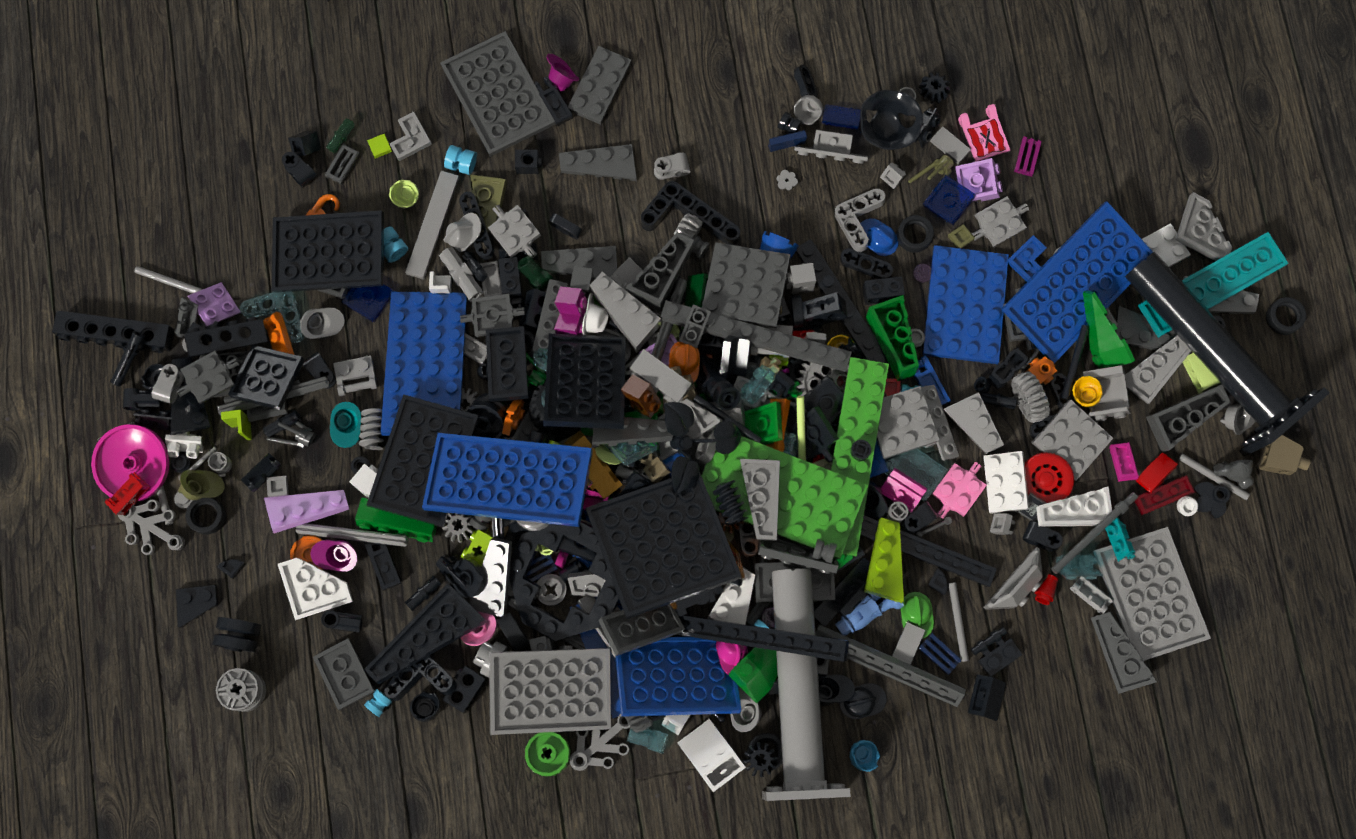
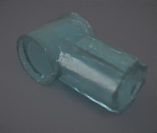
M630 728L627 741L664 754L669 734L654 729H647L636 733Z

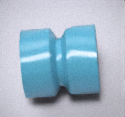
M450 145L445 156L444 167L454 171L459 169L460 173L471 175L475 168L477 152L467 149L462 151L461 147Z
M393 227L384 229V256L389 262L399 260L408 251V246L402 239H398L399 235Z

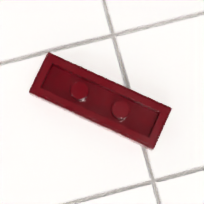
M1186 475L1157 487L1152 493L1148 491L1138 495L1135 503L1142 516L1173 503L1184 496L1192 495L1195 491Z

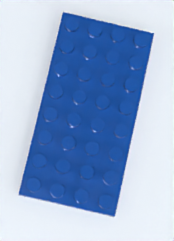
M1104 202L1001 310L1047 359L1055 363L1078 339L1081 326H1087L1083 292L1086 290L1095 292L1105 309H1107L1131 284L1125 276L1153 251L1108 202Z
M391 292L381 422L382 436H390L403 394L461 410L466 322H460V315H466L467 296L464 293Z
M438 433L422 508L427 511L580 527L593 450L587 447Z

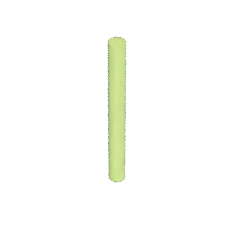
M797 396L798 458L806 461L804 396Z

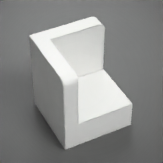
M430 271V292L451 293L452 277L436 276L434 271Z

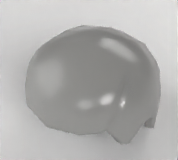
M805 95L794 105L795 117L800 118L802 124L812 125L816 122L824 111L821 101L814 95Z

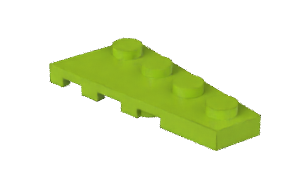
M880 518L864 592L902 603L904 602L900 523Z

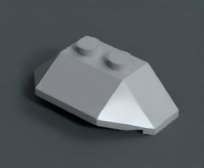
M1038 547L1028 554L985 604L984 608L986 610L1011 609L1018 605L1022 607L1029 599L1027 597L1029 592L1032 591L1034 593L1041 585L1039 581L1043 575L1040 549Z

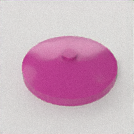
M130 424L115 427L106 432L94 448L91 462L93 477L98 487L106 495L112 497L130 478L129 475L136 472L150 486L138 501L145 500L154 495L167 478L169 471L167 448L162 439L149 428Z

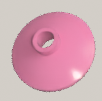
M478 612L488 622L461 637V640L470 646H478L490 640L497 629V621L493 615Z

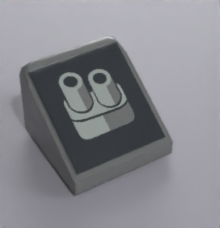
M1030 493L1028 495L1029 509L1019 510L1018 512L1030 521H1036V507L1047 504V502Z

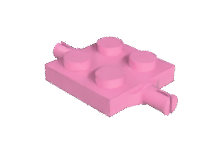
M974 462L968 471L954 463L932 493L943 504V507L937 513L939 517L941 515V518L944 519L949 510L956 511L965 517L987 486L975 475L981 468L980 464Z

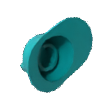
M341 402L332 410L330 436L337 446L342 448L352 447L359 440L361 412L354 403Z

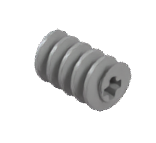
M370 408L361 412V415L364 416L361 418V423L364 425L360 426V430L363 432L360 433L359 437L363 440L359 441V445L365 449L383 450V447L378 445V443L384 442L383 439L379 438L381 435L379 428H381L380 421L382 416L380 413H382V409Z

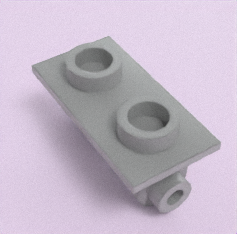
M1081 576L1070 587L1074 594H1077L1100 614H1104L1108 606L1113 602V599L1084 576Z

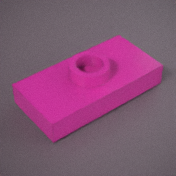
M1130 443L1111 444L1109 449L1118 482L1137 480L1139 475Z

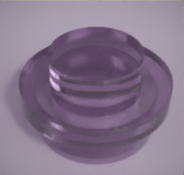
M919 264L913 271L914 278L918 282H927L931 279L932 269L926 264Z

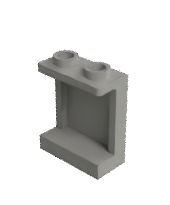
M1122 365L1083 372V376H1092L1098 379L1102 387L1103 395L1100 402L1089 407V416L1099 422L1107 420L1106 417L1114 416L1115 419L1125 418L1126 414H1131L1125 369Z

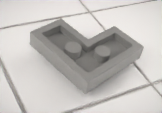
M414 112L398 119L405 136L389 143L398 161L432 145Z

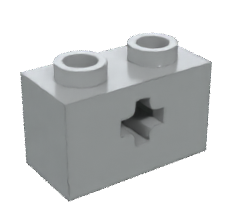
M813 263L790 266L786 278L787 290L790 289L791 295L813 292L816 283Z

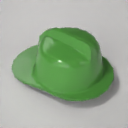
M920 592L909 593L904 597V607L901 608L903 628L906 622L924 629L925 632L922 639L926 638L931 633L934 625L931 602L926 595Z

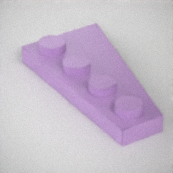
M344 490L264 498L273 533L349 510Z

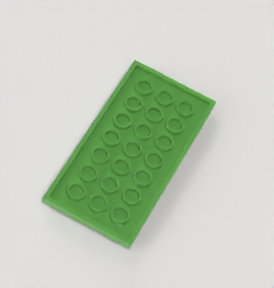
M742 436L738 447L733 452L721 454L715 450L713 458L706 464L701 476L715 511L720 513L725 511L719 510V506L722 503L716 502L719 496L713 495L715 487L727 481L735 480V483L731 485L732 488L738 487L734 495H741L737 502H744L740 509H747L743 517H749L743 520V522L753 525L740 459L779 460L777 535L815 549L817 539L824 540V545L830 543L837 544L834 557L837 559L841 558L868 488L867 484Z

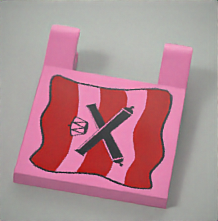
M994 104L988 105L985 110L989 117L988 120L970 125L967 113L961 114L958 118L975 162L1010 151Z

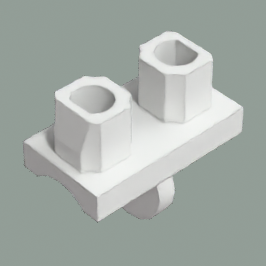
M185 432L183 434L166 435L165 437L169 457L177 458L179 452H186L188 458L196 459L199 453H203L202 436Z

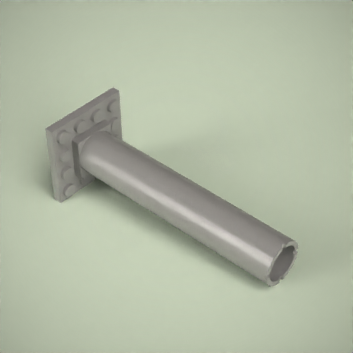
M811 569L773 571L772 588L775 629L815 635ZM776 651L784 782L783 790L779 786L766 787V791H762V799L776 801L851 797L850 788H845V784H827V780H825L817 657Z

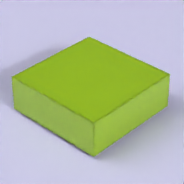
M385 134L367 140L375 159L392 152Z

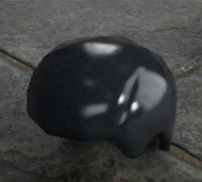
M159 363L150 365L141 377L144 383L142 386L152 391L161 369L165 365Z
M424 691L415 696L411 701L410 712L420 722L432 721L440 713L441 703L435 693Z

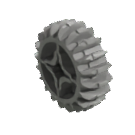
M1027 371L1013 377L1011 383L1013 397H1017L1016 403L1025 418L1033 423L1047 418L1050 412L1048 398L1036 376Z

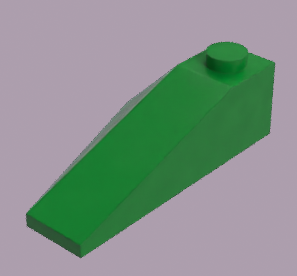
M1084 291L1083 298L1087 326H1089L1088 337L1090 351L1093 355V363L1100 368H1109L1134 362L1135 359L1125 339L1120 340L1115 332L1118 328L1115 323L1106 318L1107 311L1096 293Z
M755 647L728 674L756 704L771 690L778 676L775 650Z

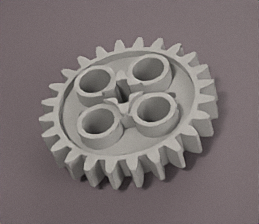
M808 362V365L802 363L804 371L798 370V373L802 376L796 378L797 381L801 382L800 385L796 386V388L802 390L803 394L800 396H805L811 390L810 383L812 380H816L817 383L821 381L820 378L814 375V372L822 379L828 375L836 385L837 378L842 376L844 383L838 387L844 393L849 364L846 372L829 367V372L824 375L822 373V365Z

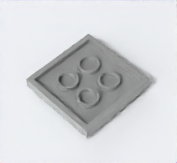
M920 386L883 398L877 433V442L883 459L940 441Z
M1068 400L1031 443L1042 453H1055L1063 457L1073 470L1074 481H1077L1111 442L1113 437L1072 400Z

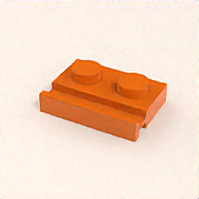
M524 399L513 400L506 413L508 414L505 417L502 434L510 436L513 429H517L519 421H522L524 418Z

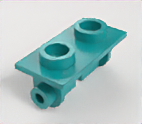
M1116 518L1105 529L1117 561L1120 562L1125 557L1133 559L1136 551L1131 541H1127L1129 535L1126 525L1119 521V518Z

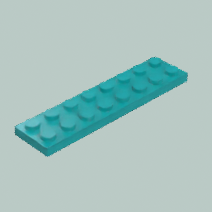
M1269 232L1183 279L1182 282L1207 309H1210L1289 263ZM1147 301L1138 305L1158 338L1172 330Z

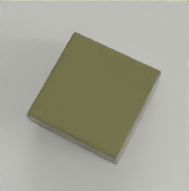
M964 224L948 235L953 244L960 249L975 239Z

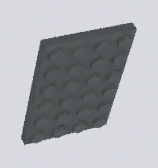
M506 31L440 62L490 157L555 125L552 115L540 97L539 91Z

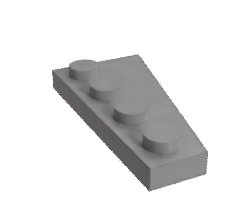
M740 459L756 540L777 541L780 461Z

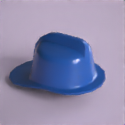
M866 219L860 223L869 239L868 248L880 256H888L896 251L898 247L897 235L891 227L877 219Z

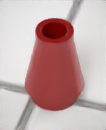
M1047 575L1044 582L1035 592V600L1044 605H1049L1050 602H1053L1058 578L1053 575Z

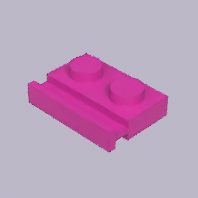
M894 468L881 487L882 494L892 501L906 504L908 511L912 513L927 491V488Z

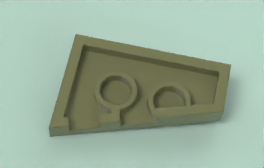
M470 175L473 188L472 193L479 202L488 229L499 218L493 211V208L497 209L496 205L502 207L507 181L501 178Z

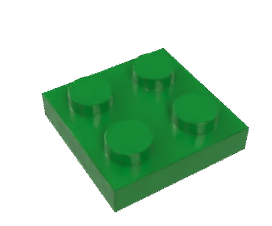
M776 401L744 411L745 427L762 438L759 442L760 444L767 445L783 440L781 403Z

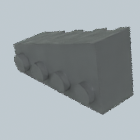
M677 232L661 249V252L656 257H653L647 267L640 271L633 282L627 285L626 291L642 304L660 312L694 249V240Z

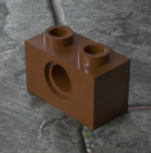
M633 374L621 388L632 408L650 419L662 404L651 384Z

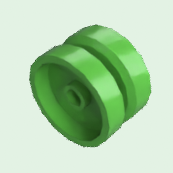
M542 732L535 734L528 741L525 748V759L528 767L534 773L541 776H554L561 773L567 767L570 761L571 750L563 736L555 732ZM547 750L552 751V753L550 754V758H547L545 756V752Z

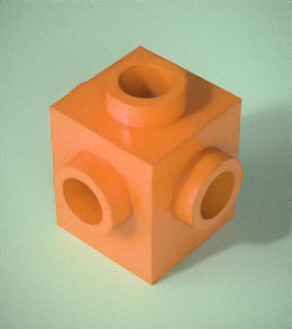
M1046 356L1041 360L1038 357L1028 364L1030 368L1025 371L1034 374L1039 383H1044L1045 385L1054 379L1052 375L1057 372L1053 361L1047 359Z

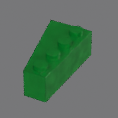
M903 295L869 307L866 319L897 381L914 376L919 367Z

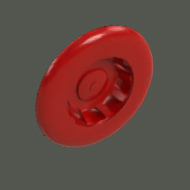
M1044 452L1030 457L1025 462L1028 495L1033 493L1047 503L1066 499L1070 495L1074 486V473L1070 464L1063 457L1055 453ZM1048 464V468H1044L1043 465ZM1037 488L1041 489L1040 493L1036 491Z

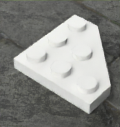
M294 558L278 564L295 620L353 602L348 583L300 558Z

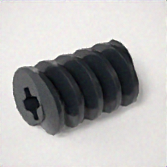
M735 480L722 483L715 487L716 489L713 491V495L719 496L716 502L722 503L719 506V510H725L722 513V517L728 518L725 521L726 525H733L749 518L743 517L747 509H740L744 502H737L741 495H734L738 487H731Z

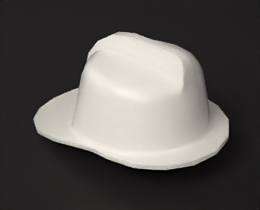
M592 293L589 294L587 310L583 319V335L603 332L608 322L607 311L594 304Z

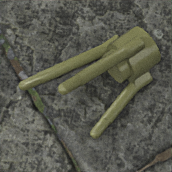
M943 155L940 159H936L928 167L913 176L908 182L912 183L935 167V170L928 176V180H931L937 173L944 174L935 191L936 194H939L946 179L952 173L951 168L954 162L949 156Z

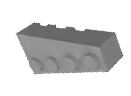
M601 272L591 283V293L602 308L607 311L611 320L637 353L661 326V318L604 272Z

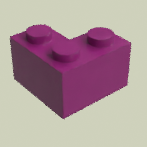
M560 286L555 299V304L560 314L554 330L556 334L583 335L582 325L587 310V298L582 289Z

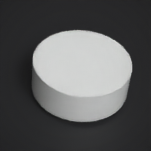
M1184 496L1177 502V510L1184 516H1192L1198 510V503L1194 498Z

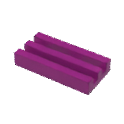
M1023 136L1014 172L1032 177L1041 145L1040 140L1034 141L1032 138L1027 139V137ZM1025 143H1026V144H1029V145H1028V149H1027V153H1026V157H1025L1023 169H1019L1020 163H1021V159H1022V155H1023V151H1024V147H1025ZM1032 146H1035L1030 170L1026 171Z

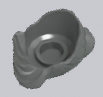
M1236 460L1231 463L1224 461L1213 467L1216 476H1225L1230 480L1236 481L1242 489H1246L1254 483V478L1251 476L1253 460Z

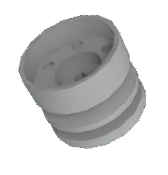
M241 668L230 669L222 674L217 682V699L222 706L229 710L252 711L260 706L265 699V682L254 671ZM238 686L242 687V689L239 690L240 693L235 692L238 689Z

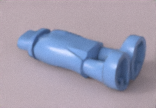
M869 594L855 605V609L850 614L841 616V620L835 625L841 634L846 636L850 632L854 633L864 628L876 617L882 616V613L891 608L901 609L904 607L903 602L899 603L884 599L877 605L876 601L881 597Z

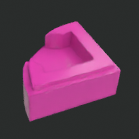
M559 552L555 562L557 567L564 568L568 553Z

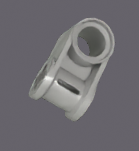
M676 153L660 157L654 163V175L660 180L685 176L691 172L686 153Z
M167 364L161 369L158 380L152 390L153 399L171 404L176 401L178 396L176 390L180 389L184 376L175 365Z

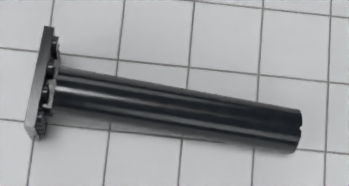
M1155 251L1125 276L1131 285L1259 425L1254 429L1257 434L1249 437L1242 443L1244 447L1239 452L1243 456L1273 443L1330 393L1325 387L1318 391L1315 388L1302 397L1290 400Z

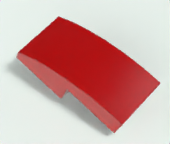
M1162 452L1140 474L1136 482L1152 493L1176 469L1178 464Z

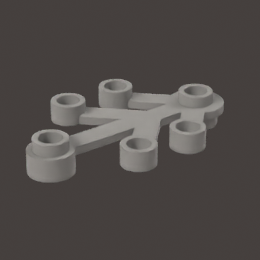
M149 500L146 504L138 506L133 505L127 516L118 515L119 519L126 524L127 535L125 541L129 545H136L139 542V536L135 533L134 522L140 525L143 540L141 551L145 555H152L155 552L150 532L166 541L171 550L178 551L185 546V539L182 536L170 535L155 525L164 521H174L176 513L173 510H165L162 514L147 518L139 515V513L146 511H158L160 503L157 500ZM153 502L156 504L154 509L151 508ZM170 512L172 516L170 519H167V513ZM132 535L135 537L134 542H130ZM174 539L177 540V544L175 546L172 545V541ZM149 545L151 550L147 553L146 547Z
M620 714L617 723L601 737L600 730H592L591 746L586 750L585 737L588 735V730H586L584 736H580L579 731H576L578 736L577 751L570 757L571 767L577 771L585 770L588 765L603 766L606 769L612 768L614 760L611 757H605L604 759L591 758L596 751L619 753L622 756L629 753L627 744H606L619 731L630 728L629 724H622V719L625 716L621 717ZM621 746H626V753H621L619 751V748ZM578 757H582L584 760L581 765L576 763ZM610 759L612 761L611 766L606 767L604 761Z

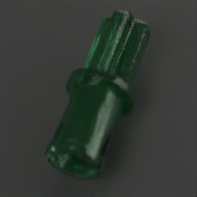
M346 118L337 132L334 131V136L325 148L336 154L343 141L347 140L346 137L354 127V123Z

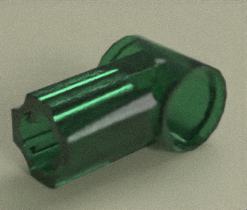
M530 256L522 258L518 262L517 268L529 280L528 283L532 288L543 291L548 286L549 280H553V277L547 271L540 268Z

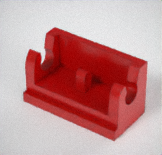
M136 472L129 475L130 478L121 488L105 501L107 506L116 515H125L150 488Z

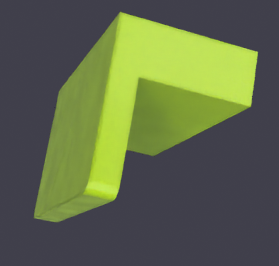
M243 411L221 412V420L231 428L238 427V433L246 440H252L251 422H249L247 415Z

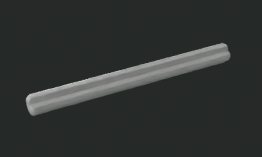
M306 523L296 526V533L397 546H407L408 537L406 535Z

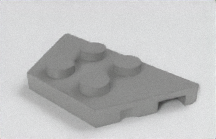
M688 398L680 402L689 406L694 413V424L688 428L689 432L685 434L690 436L691 439L700 438L722 421L721 418ZM665 413L658 417V420L665 421ZM670 441L659 442V458L661 460L678 452V450L671 447Z

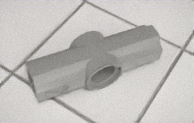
M453 247L443 250L439 257L449 270V274L455 284L460 286L470 302L472 298H480L483 291L473 278V274L467 264L462 262Z

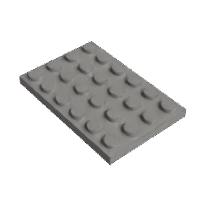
M1168 527L1128 539L1127 541H1131L1136 551L1133 559L1125 557L1118 562L1112 545L1093 551L1110 598L1113 599L1112 603L1120 625L1143 660L1211 639Z
M610 648L489 652L490 735L611 729Z

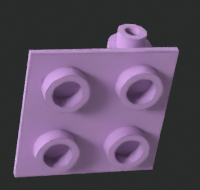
M222 282L187 296L190 301L199 305L198 314L206 326L213 325L215 321L220 322L241 313Z

